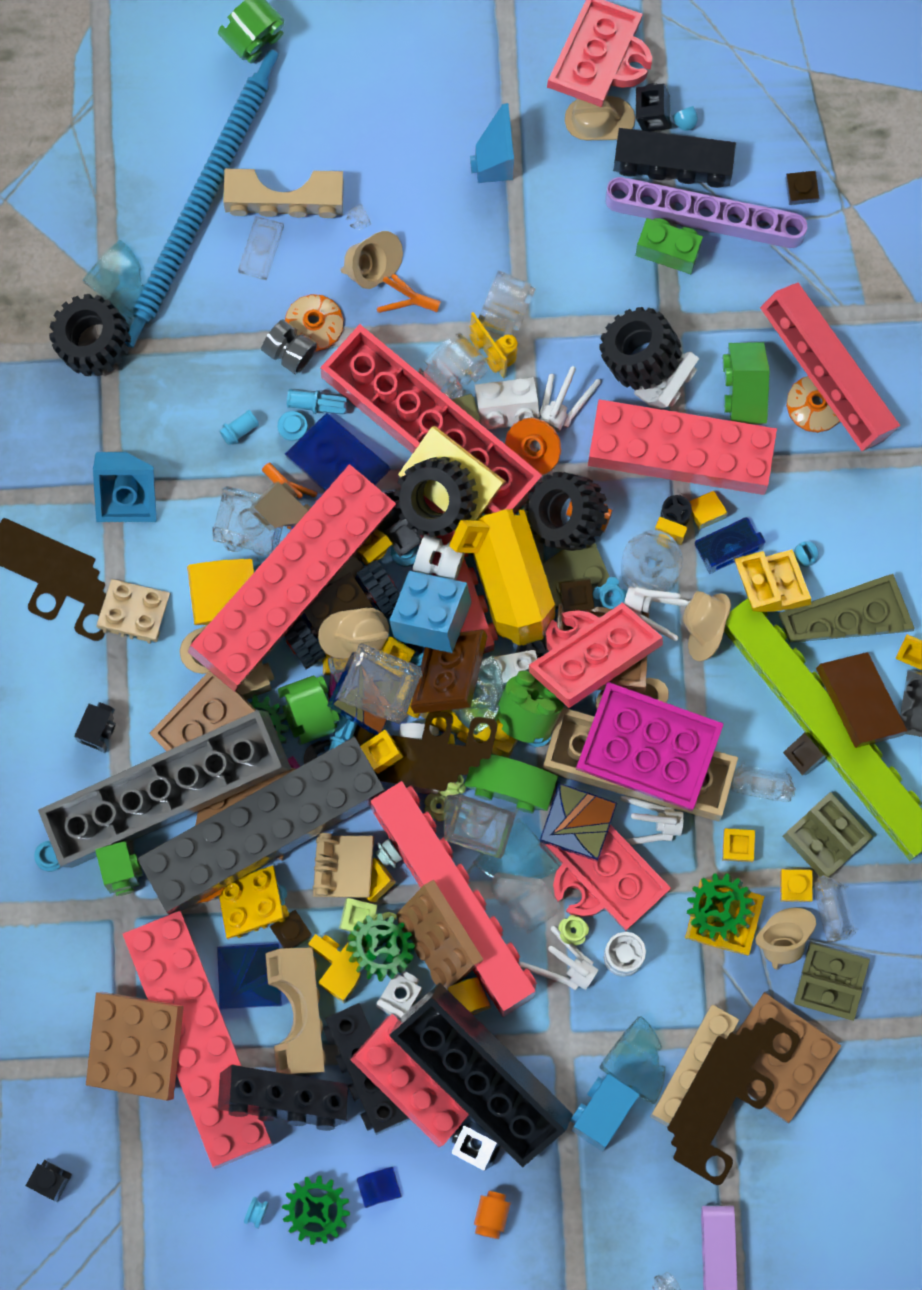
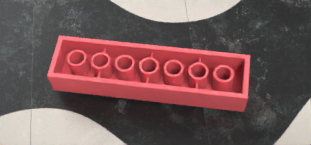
M361 324L356 327L320 367L322 379L346 397L347 400L412 454L431 427L435 426L506 482L483 512L485 515L505 509H513L515 515L528 501L529 493L535 491L534 485L536 482H542V475Z
M349 464L192 642L188 653L235 692L389 516L396 503Z
M401 781L370 800L371 810L420 888L432 880L439 887L484 959L473 969L475 975L479 978L501 1016L505 1017L534 998L537 982L528 968L523 971L519 966L520 955L511 942L505 944L501 937L504 931L495 916L489 918L486 914L485 906L487 904L478 890L472 892L468 885L470 884V877L460 863L457 866L452 860L453 850L444 837L439 840L435 834L437 826L428 811L422 813L419 809L421 806L419 803L420 799L413 787L410 785L406 788Z
M175 912L123 933L122 935L147 999L184 1006L176 1074L212 1167L214 1169L220 1168L273 1146L265 1123L259 1120L258 1116L248 1114L244 1117H235L229 1115V1111L218 1110L220 1072L231 1065L242 1066L182 912Z

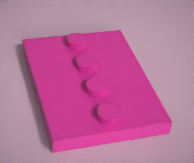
M607 682L576 770L693 812L724 723Z

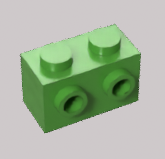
M646 218L637 243L635 256L691 275L701 248L703 236L698 235V232L691 228L683 227L679 229L670 226L668 221L661 218H654L653 220Z
M126 841L95 849L103 883L110 894L116 893V896L127 895L134 892L133 887L140 886L138 877L143 876L142 868L137 855L132 854Z

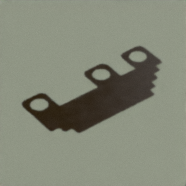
M3 518L0 522V566L38 583L28 603V610L46 620H53L56 618L66 596L85 604L75 623V631L93 641H100L105 635L102 629L96 633H88L83 628V620L86 616L90 614L100 616L106 593L103 592L105 583L97 579L100 571L93 568L95 558L7 518ZM48 593L55 598V607L50 612H42L37 608L36 600L41 594Z
M441 711L429 712L426 717L422 740L391 735L403 758L379 774L376 772L375 774L379 781L398 784L402 781L407 786L411 785L413 787L446 791L448 783L457 782L458 775H467L471 766L478 767L481 759L491 758L498 726L496 720L483 717L473 718L470 722L466 745L461 746L448 744L453 724L452 714ZM436 717L444 718L447 724L445 732L440 736H434L430 732V724ZM359 720L353 737L355 736L358 744L361 746L378 735L379 732L370 726H365ZM486 723L491 730L490 737L487 741L479 743L474 739V730L477 725Z
M770 1017L765 1025L756 1023L752 1030L744 1027L739 1035L730 1032L726 1039L717 1036L667 1127L668 1131L674 1134L671 1144L677 1149L673 1156L676 1162L714 1185H721L733 1166V1159L711 1144L736 1097L755 1109L765 1107L774 1090V1083L752 1067L762 1050L781 1062H788L800 1042L799 1035ZM780 1033H785L791 1038V1048L786 1053H778L773 1047V1040ZM754 1080H760L766 1086V1094L760 1100L751 1099L747 1092L749 1084ZM712 1156H719L724 1160L725 1169L719 1176H711L706 1170V1163Z

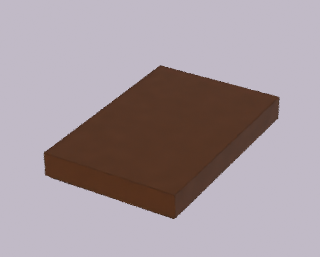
M484 629L460 632L452 653L425 647L410 706L414 714L471 708L488 637Z
M868 652L821 663L816 668L855 748L901 737L907 732Z

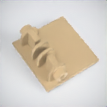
M111 579L96 627L102 629L103 633L109 632L118 635L121 633L123 638L125 634H128L132 640L134 636H137V639L147 641L149 644L152 641L157 642L160 634L159 628L170 593Z
M320 833V836H317L313 897L370 898L374 836H332L330 833Z

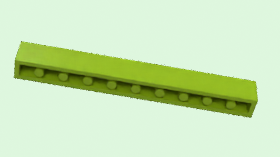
M747 598L730 611L724 633L805 732H809L827 753L826 759L906 858L912 861L922 853L921 800L912 790L908 792L900 783L902 777L894 767L888 768L882 761L883 754L875 744L858 748L854 747L829 694L823 688L824 684L820 676L815 671L811 673L804 665L806 660L797 648L791 649L785 641L787 636L777 624L773 626L766 618L768 613L753 611Z

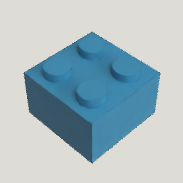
M409 571L389 620L394 639L404 643L452 653L472 603L467 583Z
M607 1074L604 1080L598 1076L587 1094L592 1099L587 1106L581 1103L570 1122L575 1124L571 1131L602 1152L640 1095L610 1074Z

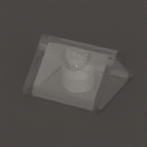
M461 794L447 795L444 800V840L502 859L516 813Z

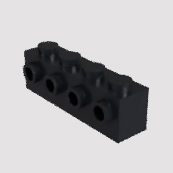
M619 128L613 171L628 177L639 174L647 175L653 180L671 178L677 179L680 183L684 184L703 182L714 188H721L724 185L730 186L736 142Z
M360 1003L326 1017L325 1020L328 1026L323 1027V1031L329 1044L336 1043L340 1054L335 1056L342 1074L347 1071L349 1072L353 1083L349 1084L348 1088L354 1102L361 1100L365 1112L360 1115L367 1131L373 1129L375 1134L378 1135L409 1121L410 1119L350 1060L373 1034Z
M231 1065L220 1072L218 1110L229 1111L231 1116L244 1117L249 1114L258 1116V1119L261 1121L281 1119L287 1120V1124L292 1126L312 1124L316 1125L318 1130L323 1131L334 1130L336 1126L347 1121L348 1084Z

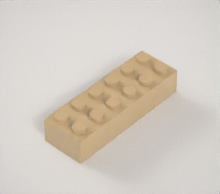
M566 708L562 709L553 730L543 770L560 777L720 821L738 757L714 751L692 812L576 770L594 716Z

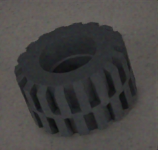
M84 294L83 299L75 296L72 298V303L68 304L67 301L61 306L64 309L61 312L58 310L53 316L56 318V321H51L49 327L53 331L49 333V338L53 343L54 351L68 367L78 374L81 372L84 376L91 377L92 372L96 376L103 375V370L113 371V365L115 363L120 365L124 361L121 356L123 354L127 355L130 350L125 343H131V336L128 333L130 327L126 319L108 299L105 300L99 295L93 298L91 294ZM93 325H103L101 335L94 343L87 346H78L79 338L84 330Z
M637 307L633 312L631 309H628L621 317L619 314L614 317L615 321L612 324L608 323L605 327L607 332L601 335L600 339L603 343L599 344V350L602 353L603 361L617 381H620L627 388L631 386L632 389L639 390L641 386L644 389H650L652 384L658 386L662 383L661 380L666 377L668 379L672 375L671 370L677 369L679 365L677 359L681 358L682 352L679 348L682 346L678 336L664 315L660 312L656 313L652 308H648L645 311L643 307ZM650 342L643 351L631 355L637 347Z
M437 457L429 458L414 464V466L404 472L406 475L399 478L397 483L401 486L395 489L394 496L399 497V501L395 502L396 509L401 508L402 514L399 517L401 520L407 519L409 521L406 526L410 530L417 528V534L419 535L429 534V537H437L456 530L460 520H470L472 517L470 513L475 511L477 504L473 503V500L478 498V491L472 490V486H475L476 482L474 479H468L467 475L470 474V471L467 468L462 470L459 468L460 462L456 460L449 462L450 458L441 457L439 459ZM428 480H435L441 483L448 492L449 505L443 514L433 511L425 502L424 487Z
M553 472L552 475L547 474L542 477L543 482L537 481L534 485L535 491L530 492L527 497L530 499V503L525 506V511H529V516L526 517L528 523L531 524L532 535H537L536 540L544 543L546 546L575 551V549L583 550L586 549V545L594 544L596 542L594 537L602 535L603 530H601V527L606 525L608 520L604 518L605 513H608V506L604 505V501L607 498L604 493H600L602 488L598 484L593 483V480L590 478L566 472ZM570 498L572 514L568 522L563 525L561 519L562 507L567 499Z

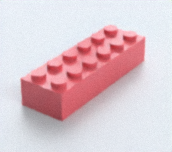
M599 399L588 466L765 495L769 484L777 428Z

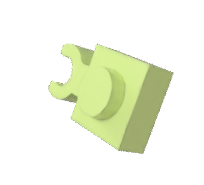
M346 898L339 929L351 932V930H354L355 924L358 921L363 923L367 915H370L374 921L378 915L376 914L377 905ZM382 913L383 920L389 919L390 916H393L394 920L397 918V915L394 913Z

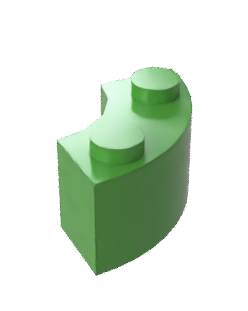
M491 754L490 759H481L478 767L471 766L469 768L464 786L474 790V796L488 801H492L493 797L517 804L516 809L533 814L535 809L548 810L558 776L514 759Z

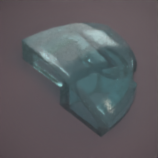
M119 240L83 278V282L105 299H108L118 311L133 320L135 312L133 307L135 304H138L136 301L138 297H141V291L144 290L140 275L142 269L133 251L123 241Z
M494 656L481 662L471 708L452 710L468 729L473 718L494 719L499 711L500 706H497L499 694L503 692V679ZM486 723L477 725L474 734H479L488 725Z
M520 817L473 861V864L484 873L502 881H507L508 878H524V882H532L547 877L560 867L551 853Z
M638 1016L618 1039L599 1068L639 1093L641 1098L656 1104L664 1084L665 1066L659 1065L657 1050H661L662 1046L651 1025L642 1016Z

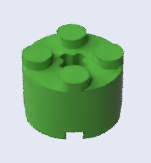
M245 0L227 17L230 20L229 25L226 28L221 25L218 30V35L242 60H247L251 64L262 54L260 49L268 42L273 45L282 37L284 32L281 29L284 26V18L267 0Z
M519 671L517 676L507 681L494 711V719L496 722L499 719L503 724L502 730L514 739L526 743H534L535 739L543 738V742L550 738L564 703L530 672Z
M312 675L278 688L279 698H286L287 705L282 706L284 714H286V720L294 738L299 737V745L335 732V728H337L336 722L340 721L335 705L328 704L325 696L328 693V688L322 676L316 678Z

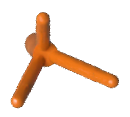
M396 274L391 276L393 280L388 277L383 278V282L411 299L377 307L378 313L410 305H417L434 312L438 311L441 301L416 293Z
M270 462L262 468V472L273 483L279 481L281 484H288L297 493V498L301 499L303 497L302 493L317 497L316 491L288 481Z

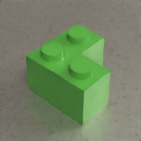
M764 342L728 343V354H723L722 356L725 386H730L729 395H724V413L730 414L731 421L747 424L767 423L770 370Z

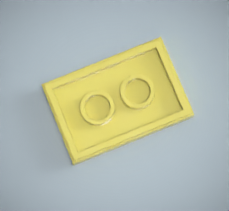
M433 426L398 475L400 477L406 475L404 472L408 468L433 457L438 459L448 457L450 458L449 462L455 460L460 462L459 468L461 470L467 468L470 471V474L467 475L468 479H474L476 485L472 486V490L478 491V498L473 500V503L477 504L475 511L470 513L472 515L470 520L478 521L506 481L441 430ZM428 480L424 487V496L446 512L449 505L447 490L441 483L435 480Z

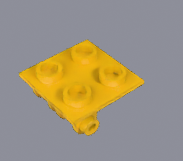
M472 312L471 325H469L471 332L469 334L470 340L478 350L481 348L488 356L486 362L494 373L499 372L504 379L506 378L507 368L513 365L517 359V339L513 335L508 334L494 342L477 316Z
M273 865L245 875L226 886L219 895L227 939L235 936L241 938L245 933L253 930L255 932L259 931V927L265 929L268 927V924L278 921L284 922L285 918L289 916L286 905H281Z

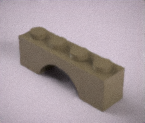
M278 481L273 483L248 510L271 531L282 526L295 527L311 507L308 504L303 506L295 498L297 493L288 484H281ZM357 552L328 586L350 572L355 578L357 572L365 567L360 562L362 558Z

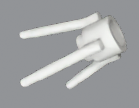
M574 366L570 368L556 401H551L550 405L554 374H549L542 407L539 411L540 420L546 421L557 432H560L562 427L568 428L573 417L600 385V379L594 381L567 414L568 408L562 405V402L576 368Z
M630 586L624 604L654 630L677 641L679 639L677 635L642 615V612H649L652 601L686 607L690 601L680 599L681 595L679 593L646 590Z
M624 795L620 797V800L659 812L657 816L631 814L632 819L656 822V831H662V833L625 839L630 845L661 840L672 841L673 836L682 835L683 812L674 811L673 808L663 807Z
M555 926L551 927V931L577 958L573 961L553 946H549L548 950L570 966L566 974L571 978L524 962L518 963L522 969L528 968L532 973L566 984L574 990L578 986L586 990L599 970L592 965L594 962L587 958L573 943H564L560 938L561 932Z

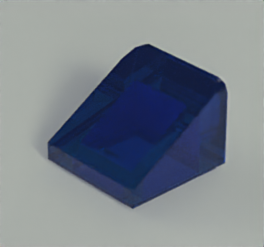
M393 1167L371 1172L357 1178L365 1208L402 1197Z

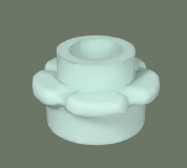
M389 839L382 844L378 842L379 850L375 853L383 865L387 867L391 864L393 868L397 867L395 864L402 860V857Z

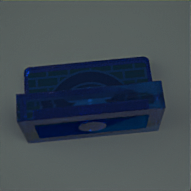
M745 517L696 540L694 545L708 573L711 574L735 563V558L763 550L766 541L761 532H755L750 520Z

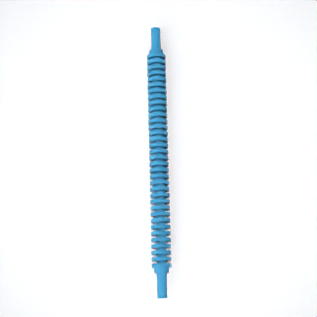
M268 50L258 72L254 73L252 77H248L240 97H238L237 103L233 107L234 110L231 111L227 123L223 127L224 130L221 131L217 143H215L214 149L211 151L207 163H205L204 169L201 171L197 183H195L194 189L190 193L191 196L187 199L188 203H185L184 209L180 213L181 216L177 219L178 223H175L174 230L171 231L167 243L163 247L164 250L161 251L157 263L153 267L154 270L150 273L151 277H148L147 283L143 287L144 290L140 293L141 297H138L136 301L138 304H135L133 307L135 311L133 316L135 318L130 326V331H128L131 336V343L125 342L128 347H134L145 323L155 319L156 313L160 309L159 306L163 303L162 299L166 297L165 292L169 291V286L172 284L176 272L180 268L179 265L182 264L186 252L190 248L189 245L192 244L196 232L200 228L199 225L202 224L206 212L210 208L209 205L212 204L216 192L220 188L219 185L223 182L224 171L230 168L229 165L232 164L236 152H238L239 146L242 144L246 132H248L249 126L253 122L252 119L255 118L256 112H258L259 106L263 102L262 99L265 98L269 90L268 76L279 56L274 50Z

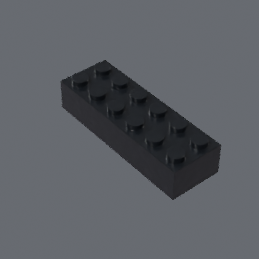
M441 983L437 984L396 1022L389 1036L522 1168L567 1130L573 1114Z

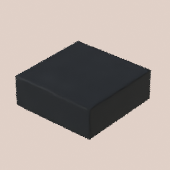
M400 519L383 532L392 542V547L399 557L419 545L424 535L417 534V528L410 530L406 526L409 523L407 519Z

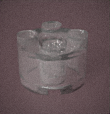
M498 270L478 317L479 321L486 330L502 337L508 334L516 337L525 316L520 311L526 313L536 288L526 281Z
M462 333L455 334L458 340L453 342L449 338L438 346L424 361L428 365L426 370L423 371L420 368L418 373L450 399L462 397L466 392L464 388L472 380L474 382L479 381L488 371L484 366L486 358Z
M649 530L633 537L625 546L621 560V575L624 584L628 588L632 586L646 590L669 592L677 584L683 567L682 552L673 537L662 531ZM650 559L656 561L654 568L648 567Z

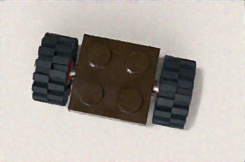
M378 560L357 572L360 581L367 590L365 593L352 573H348L326 587L304 612L312 625L310 629L303 618L300 617L284 635L287 644L294 655H297L305 669L310 668L327 657L316 638L323 621L331 614L340 611L373 608L371 603L374 601L379 611L386 618L392 615L400 594Z

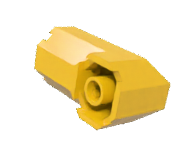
M505 509L478 519V521H483L490 528L479 552L473 553L488 600L490 614L497 635L503 638L506 637L520 646L544 638L549 623L555 618V603L525 511L518 510L519 515H514L513 509Z

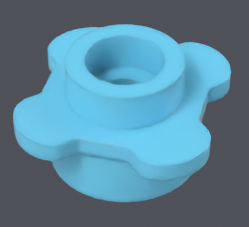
M609 577L604 585L594 588L592 594L595 599L600 600L602 607L614 609L625 601L627 591L621 589L618 585L619 580L616 577ZM613 592L612 596H608V593Z

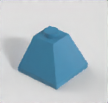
M508 103L501 105L476 143L475 155L470 156L471 173H477L478 183L513 180L514 153Z
M96 452L93 465L96 522H156L154 467L127 452Z

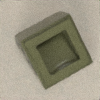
M472 394L451 399L481 424Z

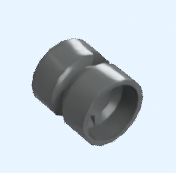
M282 319L271 329L265 338L261 351L274 360L281 359V365L296 375L308 364L318 344L305 334L298 336L297 329Z

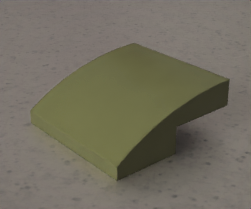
M830 792L782 837L825 881L873 836Z
M810 941L794 1004L854 1021L870 958Z

